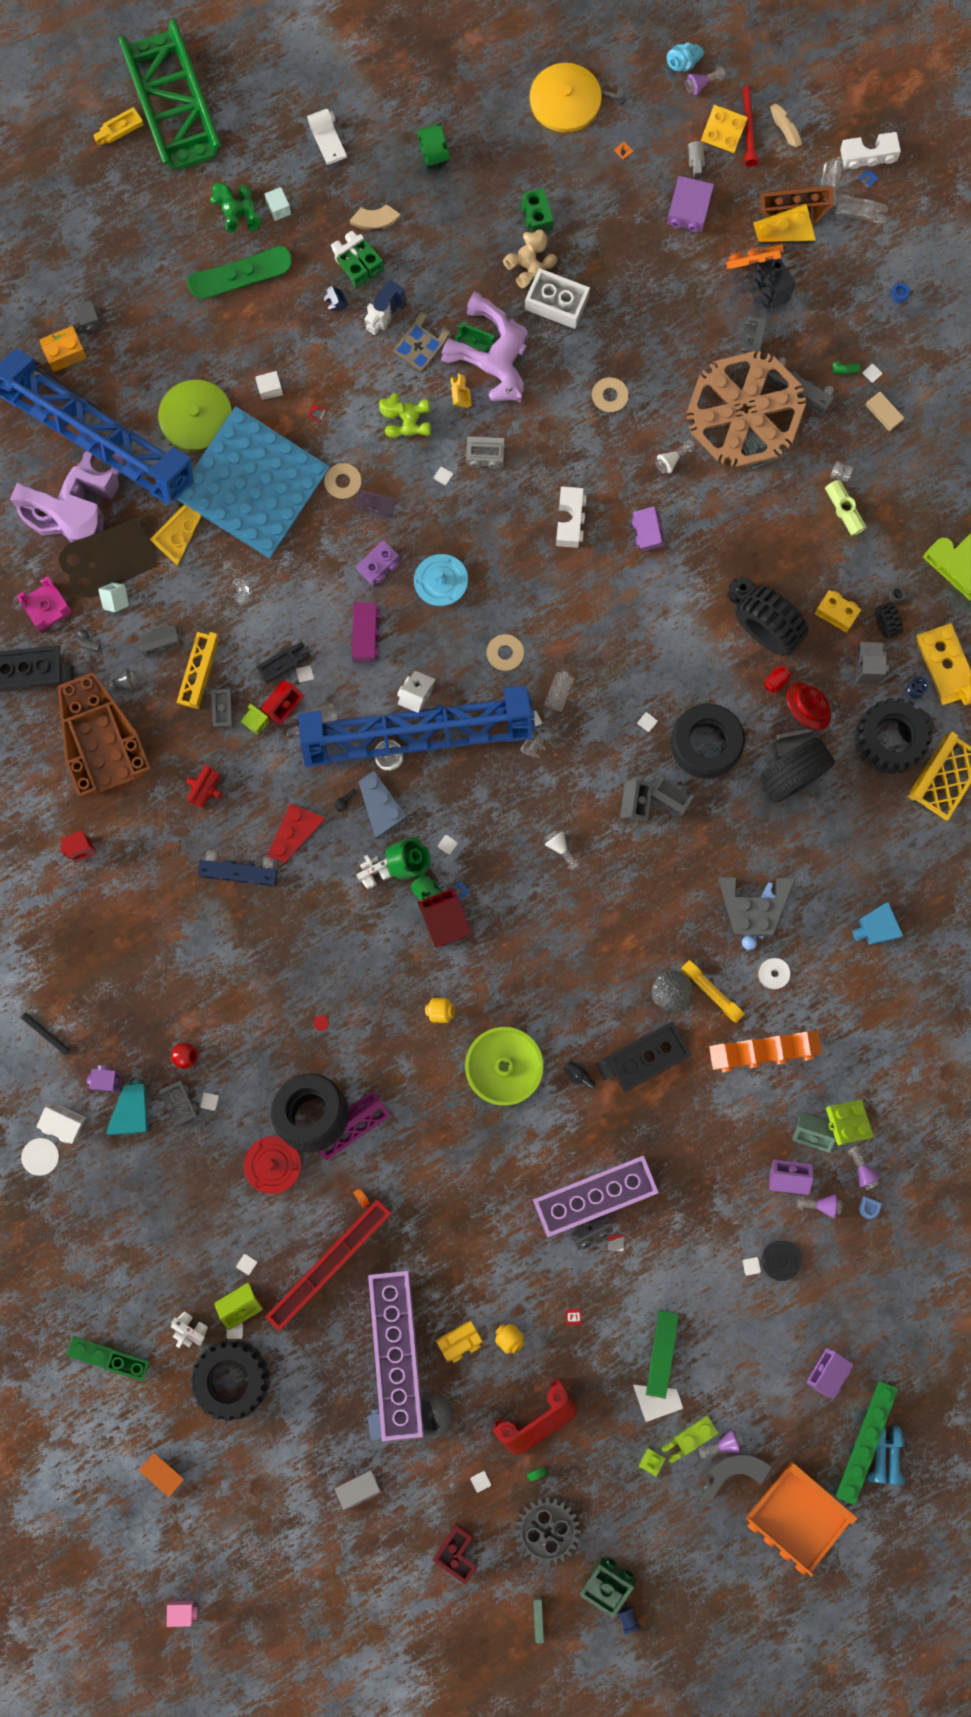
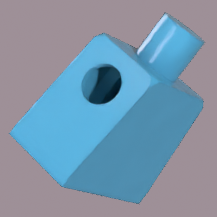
M888 902L858 920L861 927L852 931L856 941L866 938L869 945L896 940L903 936Z

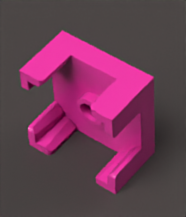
M48 576L40 581L43 586L27 595L23 591L16 596L40 632H43L72 613Z

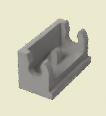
M372 1471L335 1488L341 1506L346 1511L383 1493Z

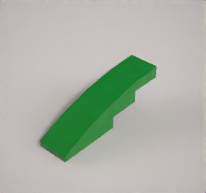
M665 1311L658 1312L646 1388L647 1396L666 1399L679 1314Z

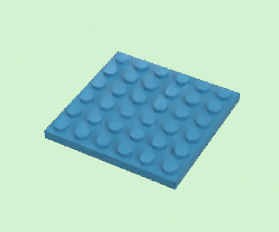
M235 406L192 470L194 482L177 500L271 559L330 469V466Z

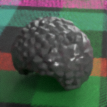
M667 971L661 974L653 982L651 989L654 1003L670 1012L682 1011L688 1007L693 996L689 978L687 975L677 971Z
M438 1394L425 1395L421 1398L424 1435L431 1439H438L445 1436L451 1429L454 1411L445 1397Z

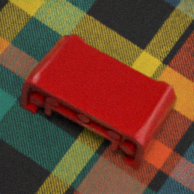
M559 1378L550 1383L552 1388L547 1394V1400L552 1408L529 1424L519 1429L515 1421L511 1423L509 1421H502L501 1418L492 1424V1430L512 1454H523L576 1416V1404Z

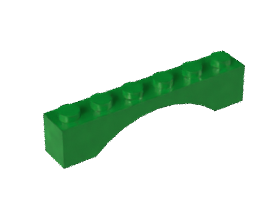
M878 1380L855 1446L835 1495L837 1498L853 1505L856 1504L898 1388Z

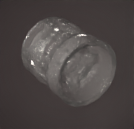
M836 460L830 477L841 479V482L847 484L854 466H846L841 461Z

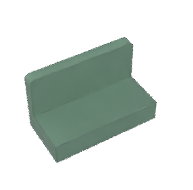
M800 1112L798 1125L793 1134L792 1141L830 1153L836 1139L833 1130L829 1129L830 1121Z

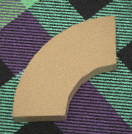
M777 104L770 106L774 122L783 131L788 144L795 147L802 145L795 124L792 123L789 117H786L788 116L787 112Z
M387 204L377 210L360 208L350 220V224L363 230L384 229L398 221L401 215Z

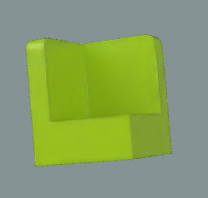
M250 704L248 706L249 711L241 720V723L259 736L270 720L267 715Z

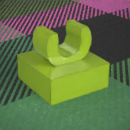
M647 1448L638 1466L657 1477L666 1458Z

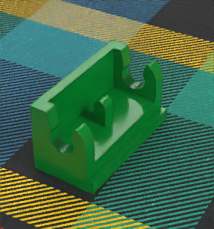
M460 323L459 333L455 336V341L487 353L495 343V335Z

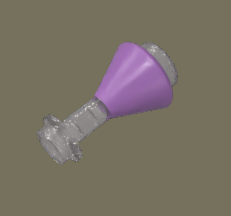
M716 66V71L707 75L689 74L688 79L685 80L687 92L698 95L708 82L717 78L722 81L726 76L724 68Z
M854 1146L847 1150V1157L852 1156L858 1167L859 1187H865L867 1191L880 1184L878 1179L881 1176L864 1163L859 1154L861 1148Z
M835 1194L818 1201L804 1200V1197L801 1195V1197H797L796 1209H800L801 1212L803 1208L818 1209L826 1215L835 1218L836 1215L841 1214L842 1200L837 1199Z
M730 1430L718 1444L707 1448L701 1445L698 1451L701 1459L708 1461L709 1455L718 1452L740 1454V1449L744 1448V1443L739 1432L734 1433L733 1430Z

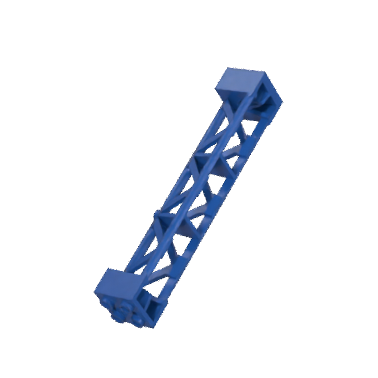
M16 348L9 353L0 363V397L15 407H19L149 490L152 495L163 502L171 505L194 482L190 457L174 447L167 453L91 406L84 398L80 399L36 371L34 359ZM40 383H43L59 394L40 395ZM26 396L34 401L35 404L31 407L23 402L22 399ZM49 401L69 402H67L64 406L57 407ZM86 411L106 424H85L84 415ZM54 415L56 422H54L48 417ZM69 423L80 431L79 436L65 429ZM102 430H115L111 435L102 436L101 434L96 432ZM134 441L152 453L131 454L130 445ZM101 444L102 452L94 446ZM117 453L126 460L125 466L111 457ZM142 460L159 461L155 465L150 466ZM149 474V476L157 478L155 485L142 478L141 475Z
M526 685L503 688L504 700L449 707L438 705L432 709L420 710L419 713L408 711L323 722L321 711L298 714L300 745L305 767L327 765L338 761L499 741L512 742L532 739V731H535L534 708L532 705H529L532 704V695L527 693ZM486 710L479 717H473L465 713L470 711ZM425 717L417 725H412L405 721L406 719ZM507 721L508 733L488 735V732L497 722ZM364 725L357 732L353 733L342 728ZM476 725H485L479 732H476L470 727H468ZM456 727L467 734L469 738L450 740L449 728ZM445 728L446 741L427 743L428 739L438 729ZM425 732L418 740L408 735ZM388 735H397L406 741L408 745L389 748ZM384 736L385 748L367 750V747L377 737ZM364 740L358 747L348 743V741ZM335 742L346 749L348 753L327 755L326 743Z

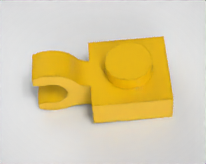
M458 374V379L451 378L453 405L468 408L472 406L470 388L465 386V375Z

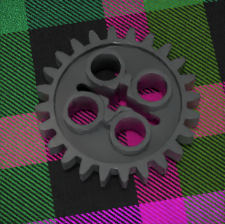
M546 1496L545 1502H542L541 1498L538 1497V1504L531 1500V1508L524 1506L526 1513L519 1512L522 1520H516V1524L520 1526V1528L515 1529V1533L520 1534V1536L516 1537V1541H522L519 1549H526L524 1556L531 1554V1562L538 1558V1565H541L543 1560H546L547 1566H549L550 1560H553L554 1564L557 1565L558 1558L565 1562V1554L570 1557L572 1556L569 1549H577L573 1542L580 1541L575 1536V1534L581 1533L580 1529L575 1528V1526L580 1524L579 1520L573 1521L576 1513H569L571 1506L564 1508V1500L557 1504V1497L552 1502L549 1501L548 1496ZM544 1511L550 1515L547 1521H540L538 1515ZM532 1521H536L545 1529L551 1527V1532L562 1537L564 1540L560 1541L550 1533L544 1535V1530L533 1525ZM564 1522L567 1525V1529L564 1532L557 1531L556 1525L558 1523ZM531 1530H537L540 1535L537 1539L532 1540L528 1537V1533ZM548 1541H555L557 1547L554 1550H548L546 1543Z

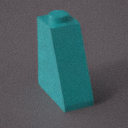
M131 1081L129 1085L123 1087L107 1128V1135L149 1132L147 1085L141 1084V1081Z

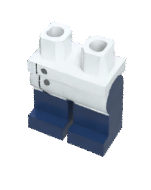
M389 279L374 299L373 304L370 303L367 306L368 315L364 320L367 323L366 329L375 335L379 329L385 331L396 309L399 307L403 310L407 305L404 288Z

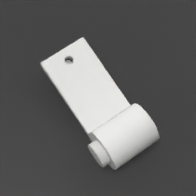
M324 109L308 115V123L326 164L329 165L347 158L333 125V122L336 121L333 112Z

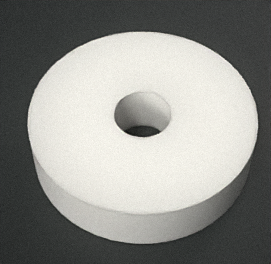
M768 959L759 968V980L768 989H780L788 983L790 969L781 959ZM771 971H776L778 973L777 977H773Z

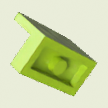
M249 1283L214 1303L220 1320L228 1330L263 1310Z

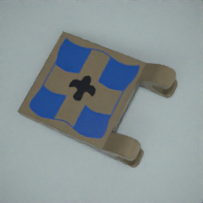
M425 312L419 314L414 324L393 349L395 354L421 373L446 343L447 339L451 338V332L446 328L442 331L439 338L422 327L428 321V315Z

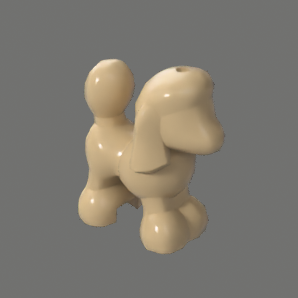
M541 229L533 233L525 232L523 239L526 245L520 248L517 255L510 253L503 259V263L508 270L518 264L528 270V272H523L516 278L520 288H525L529 285L531 280L535 278L539 268L543 270L552 269L557 263V257L554 254L547 255L541 263L536 259V253L544 251L548 242L546 233Z

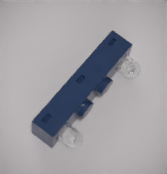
M210 849L206 852L205 860L199 861L197 875L200 878L276 887L278 871L274 869V859L270 856L263 859L262 867H255L254 863L243 862V865L236 864V861L233 860L217 862V851Z

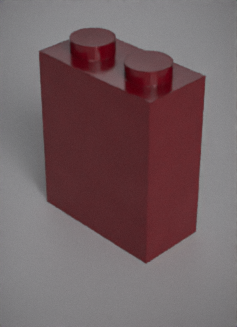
M454 888L417 902L435 948L445 946L452 941L463 939L471 934Z

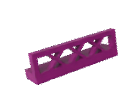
M374 1090L349 1107V1121L345 1128V1132L350 1133L349 1137L345 1140H337L336 1143H333V1148L326 1153L324 1150L319 1151L326 1161L391 1116ZM379 1108L384 1112L378 1117H372L373 1112ZM366 1121L364 1127L356 1128L359 1122Z

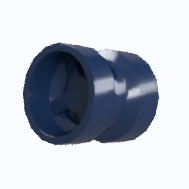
M922 676L913 678L907 686V694L912 699H920L928 691L929 682Z

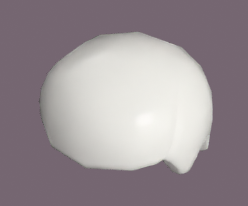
M389 740V748L401 747L394 740ZM385 741L379 742L375 749L385 748ZM403 753L375 757V760L381 769L392 771L401 765Z

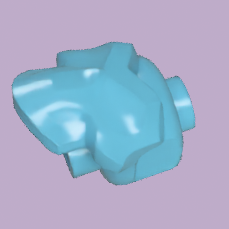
M678 44L667 53V63L675 71H689L703 58L704 50L697 44Z

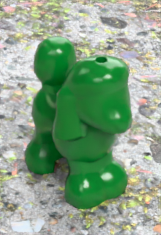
M220 182L212 186V196L209 200L213 205H221L223 213L227 216L225 223L226 231L228 233L236 232L238 229L237 223H239L238 218L242 215L247 217L248 229L251 231L257 230L261 219L260 215L255 211L250 188L244 184L239 186L238 193L242 201H238L233 198V191L228 185Z

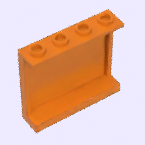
M790 1461L745 1519L749 1522L747 1526L754 1533L760 1532L765 1536L763 1540L772 1548L777 1546L781 1550L779 1554L789 1562L792 1559L797 1564L795 1568L803 1575L808 1573L812 1577L813 1569L850 1523L853 1525L858 1518Z

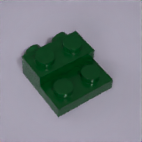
M601 1557L580 1590L579 1596L614 1618L634 1589L636 1579L630 1570L624 1569L623 1571L617 1567V1563L612 1558L605 1559Z

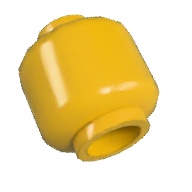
M432 998L425 1007L426 1016H429L432 1023H448L455 1016V1005L449 998Z
M502 1324L495 1332L497 1334L495 1343L506 1354H516L525 1344L523 1341L524 1334L514 1324L506 1326Z

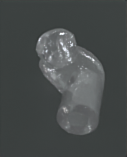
M235 578L233 586L239 593L235 603L244 606L250 589L244 579Z

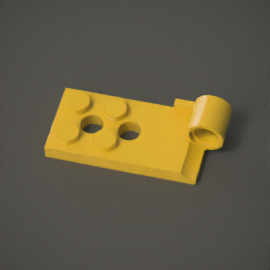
M952 623L916 635V641L942 706L958 700H962L964 705L971 704V670ZM936 643H942L945 646V650L942 652L938 651L935 647ZM949 660L952 667L950 669L944 668L942 661Z

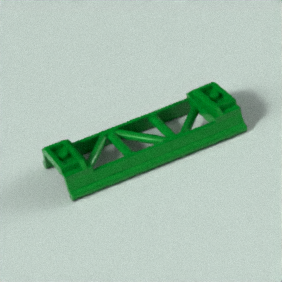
M175 19L170 20L167 32L130 43L125 36H120L118 40L163 165H168L171 170L176 168L181 170L211 160L212 156L218 155L217 150L221 147V142L177 21ZM176 51L183 71L150 81L166 55ZM155 58L142 77L138 63ZM186 79L192 97L156 89L155 87ZM149 95L188 104L156 114ZM192 110L170 144H166L159 122ZM199 115L205 132L183 139Z

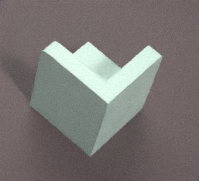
M277 188L264 194L274 221L291 215L290 206L282 188Z
M112 582L99 588L103 610L117 612L129 606L125 585Z

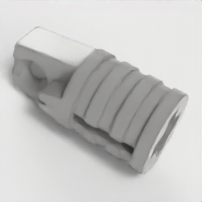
M695 141L688 144L689 168L693 167L694 178L701 177L702 167H705L704 143Z

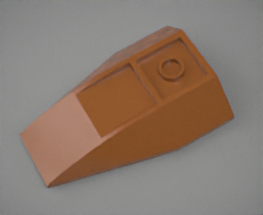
M94 672L58 685L65 762L78 797L105 793L136 781L151 770L138 734Z

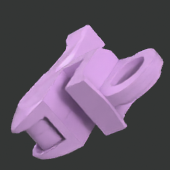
M101 444L94 446L102 452ZM86 451L83 455V460L78 466H73L57 498L17 482L10 501L16 506L19 516L24 523L42 536L63 534L70 542H74L104 531V515L97 504L83 499L84 491L112 500L119 488L118 476L120 472L113 467L107 472L95 471L92 465L96 457ZM115 453L112 456L114 460L124 465L123 458ZM38 509L48 515L44 517L38 516Z

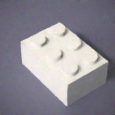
M539 268L525 299V310L576 329L589 299L590 287Z

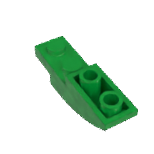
M72 1336L66 1353L67 1357L140 1381L144 1380L150 1363L148 1360L125 1351L76 1336Z

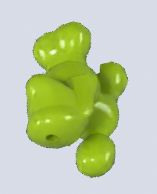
M394 392L389 398H383L379 401V409L383 416L389 419L400 416L403 420V426L401 427L396 425L386 426L385 434L388 437L397 438L401 435L412 436L415 434L432 436V425L430 422L422 423L420 426L416 424L420 414L431 412L429 399L421 400L418 405L410 402L401 403L400 395Z

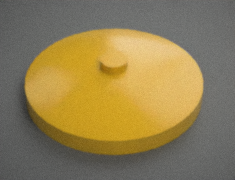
M573 63L555 64L541 71L533 81L530 90L531 109L536 119L551 130L557 132L578 131L588 126L597 116L601 106V88L595 76L586 68Z

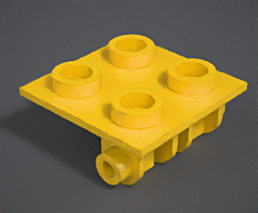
M714 105L701 141L735 153L748 117Z

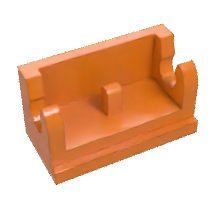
M155 1453L139 1469L146 1478L169 1498L184 1480Z

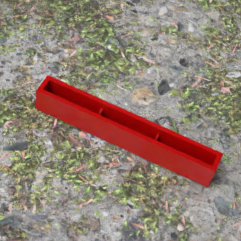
M377 1199L265 1318L278 1331H281L389 1218L392 1212Z

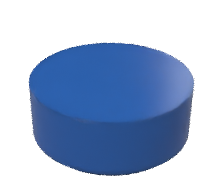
M897 283L891 290L892 299L899 303L905 302L910 295V288L905 283Z

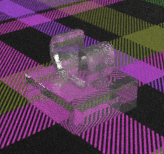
M532 735V739L526 740L519 750L526 755L540 758L536 751L538 748L545 751L546 748L542 745L544 741L539 736Z

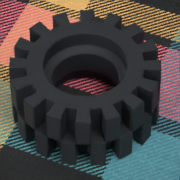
M888 602L875 608L877 624H879L880 631L882 630L885 638L889 639L903 633V621L893 602Z

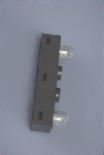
M785 357L777 358L784 367L787 365ZM788 370L804 389V393L799 394L798 398H806V406L824 416L834 399L832 397L834 388L831 385H826L821 390L813 382L801 378L797 372ZM769 371L766 382L779 390H785L789 385L788 382L778 371Z

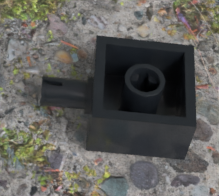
M773 258L758 263L753 278L754 287L760 290L764 302L767 305L769 304L771 309L791 299L796 281L780 258L775 260Z

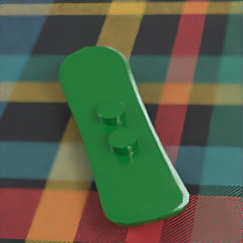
M274 247L233 263L195 272L187 278V286L191 294L196 298H213L286 273L291 266V255L286 247Z

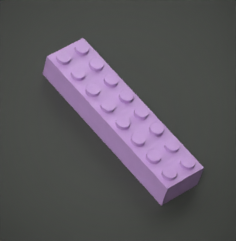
M402 1271L368 1275L382 1442L424 1438L410 1273Z

